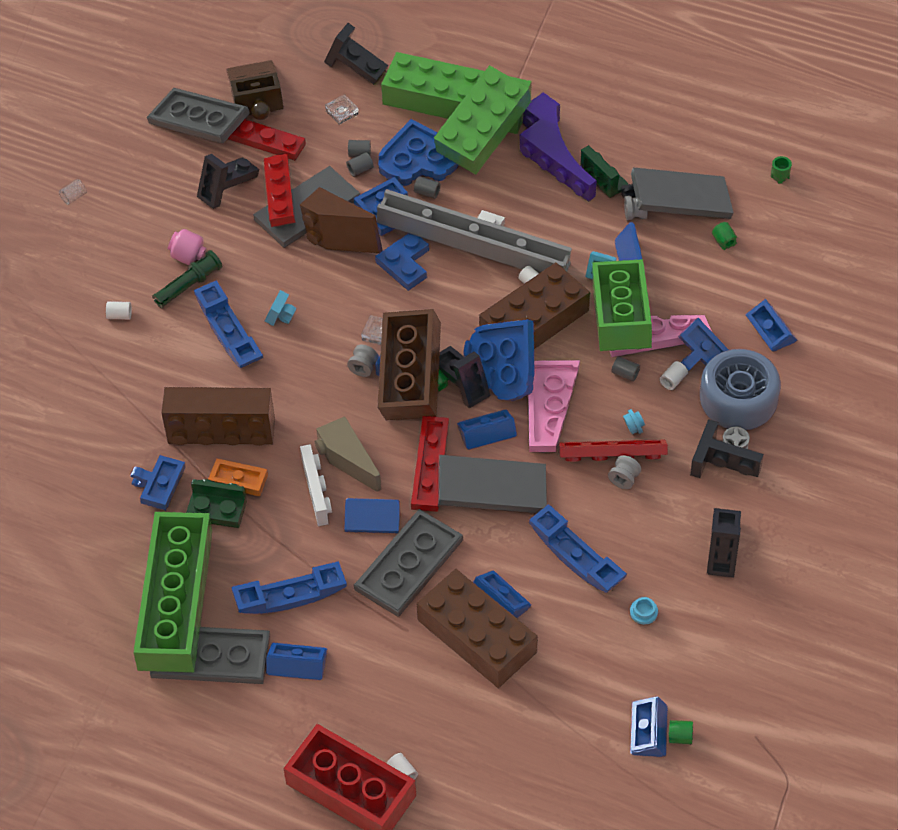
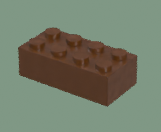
M555 262L479 314V326L532 320L534 324V349H536L589 311L590 291Z
M434 309L383 313L377 408L386 421L419 419L423 416L437 417L441 322Z
M164 387L161 414L168 444L273 445L275 414L271 388Z
M454 569L416 603L417 620L498 689L537 653L538 635L457 569Z

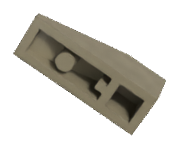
M346 417L316 428L317 440H315V446L320 455L324 454L330 464L373 490H381L380 473Z

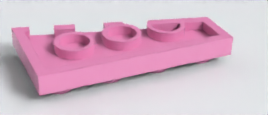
M705 315L671 316L670 319L651 316L652 348L610 351L611 357L683 345L685 343L678 336L696 318H699L709 329L710 326Z
M580 360L534 361L533 391L528 395L529 452H556L580 367Z

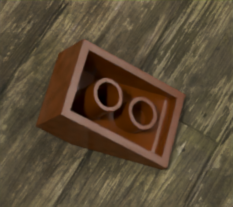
M321 187L316 189L300 204L302 220L304 221L307 233L306 236L312 244L319 245L327 250L378 254L383 251L374 214Z

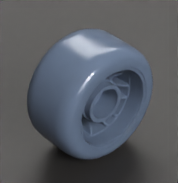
M747 349L724 351L713 357L704 368L700 384L701 406L706 415L711 420L718 422V425L727 429L730 427H741L745 430L760 427L774 415L777 409L781 390L779 373L774 364L760 353Z

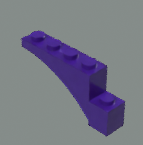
M542 92L531 101L523 112V124L528 129L520 134V151L525 157L536 162L541 169L548 171L560 183H564L575 194L582 196L589 202L596 197L597 180L589 175L568 151L558 126L560 121V104Z

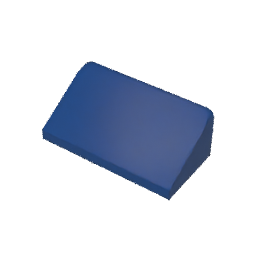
M629 222L615 239L619 261L643 259L635 224Z
M766 299L745 314L772 352L798 341L775 308Z
M506 409L457 423L467 449H473L517 436L514 418Z
M346 499L345 532L399 533V500Z
M494 570L475 577L473 581L474 584L516 618L531 607L530 602Z
M272 643L267 654L266 673L273 676L321 680L324 674L327 648Z
M658 696L632 702L630 748L632 755L666 756L668 707Z

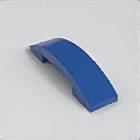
M217 280L195 289L194 294L206 319L235 364L242 368L262 359L263 354L253 338L247 335Z
M549 504L529 520V524L547 547L568 568L595 588L608 593L627 576L609 557L604 559L600 557L567 527L568 521Z
M337 561L312 567V574L262 586H260L259 580L233 586L232 593L239 613H271L316 602L347 587V583L340 563Z

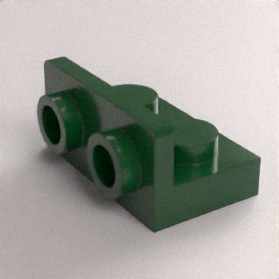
M589 145L581 149L580 166L597 180L596 185L609 198L619 194L623 185H628V182L619 175L614 167L610 166L603 159L599 152H595Z
M193 479L191 482L192 495L186 513H210L211 524L239 528L247 503L245 488L234 483L223 484L207 479Z

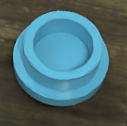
M632 409L628 410V413L623 418L631 434L643 433L641 427L645 426V423L639 411L634 413Z
M648 597L638 598L630 607L631 618L639 624H650L658 616V607Z

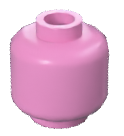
M182 229L179 233L175 231L168 245L170 256L187 265L203 258L207 248L203 247V237L186 229Z

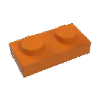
M216 458L208 480L223 484L234 483L243 486L246 494L260 497L268 477V470Z

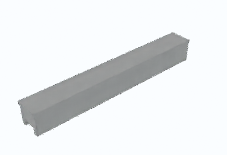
M388 189L384 192L381 204L379 203L377 206L376 221L379 224L513 267L524 269L527 266H531L538 273H541L555 262L566 271H568L571 264L572 248Z

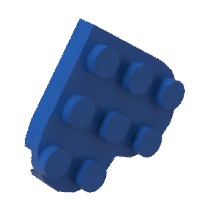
M410 119L382 148L379 153L378 168L379 173L388 180L395 177L402 186H408L421 175L433 178L435 181H443L459 165L436 152L434 137L438 132Z
M520 320L476 327L474 329L476 332L472 334L469 341L466 340L464 357L472 352L480 355L489 389H492L494 394L498 396L497 398L502 400L515 401L523 398L525 395H530L533 391L535 374L533 321Z

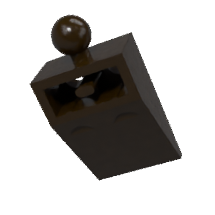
M272 60L226 68L233 101L235 104L248 107L250 112L248 116L253 115L258 120H264L269 116L270 112L284 109L281 87Z

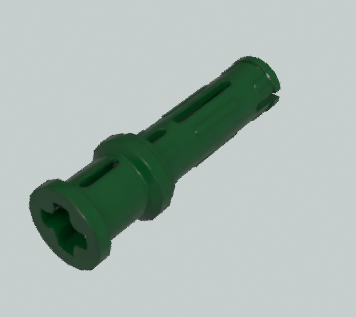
M208 250L205 253L206 256L196 263H190L187 271L152 295L157 306L163 308L196 282H204L206 276L214 270L223 268L218 256L213 251Z

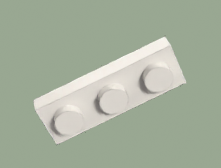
M311 444L300 446L302 464L317 525H327V514L332 513L329 497L324 498L323 491H326L324 476H318L317 470L321 469L318 454H313Z

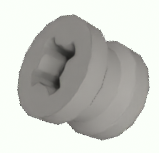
M625 196L624 210L626 220H633L634 217L647 219V211L638 209L636 198Z
M357 345L353 351L354 356L349 359L347 367L358 376H370L373 370L372 365L376 364L379 355L370 346Z
M730 427L724 432L722 440L725 443H734L735 446L748 449L750 437L745 429Z
M622 455L617 458L615 462L616 467L610 470L608 478L617 487L630 489L634 484V477H637L641 472V466L635 459Z

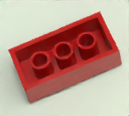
M319 724L315 725L283 768L285 781L288 786L363 830H393L416 797L415 779Z

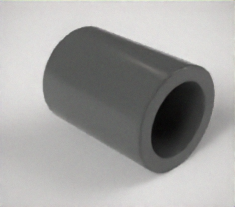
M348 140V157H357L363 153H368L371 156L370 140Z
M363 153L346 162L348 171L353 177L374 167L368 153Z
M419 176L414 185V193L436 199L440 192L441 183Z
M618 356L614 361L611 372L634 382L641 366Z

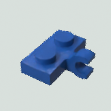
M696 318L678 336L692 351L681 361L688 371L699 360L706 366L713 357L729 350L699 318Z
M160 455L152 472L140 467H134L130 475L133 478L132 485L140 488L145 487L140 497L141 504L166 511L185 470V462Z

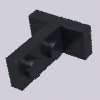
M347 23L335 37L324 63L332 67L339 59L374 85L386 71L388 65L351 39L355 27Z
M213 154L206 155L204 157L197 197L212 209L220 207L223 190L257 178L259 168L243 157L224 163Z
M452 346L440 352L439 369L452 383L460 388L463 402L469 409L491 396L480 355L472 352L464 357Z
M708 419L692 459L690 476L701 478L705 465L708 462L717 467L738 471L743 475L759 477L764 454L716 440L718 422Z
M714 508L706 574L734 578L741 531V511Z

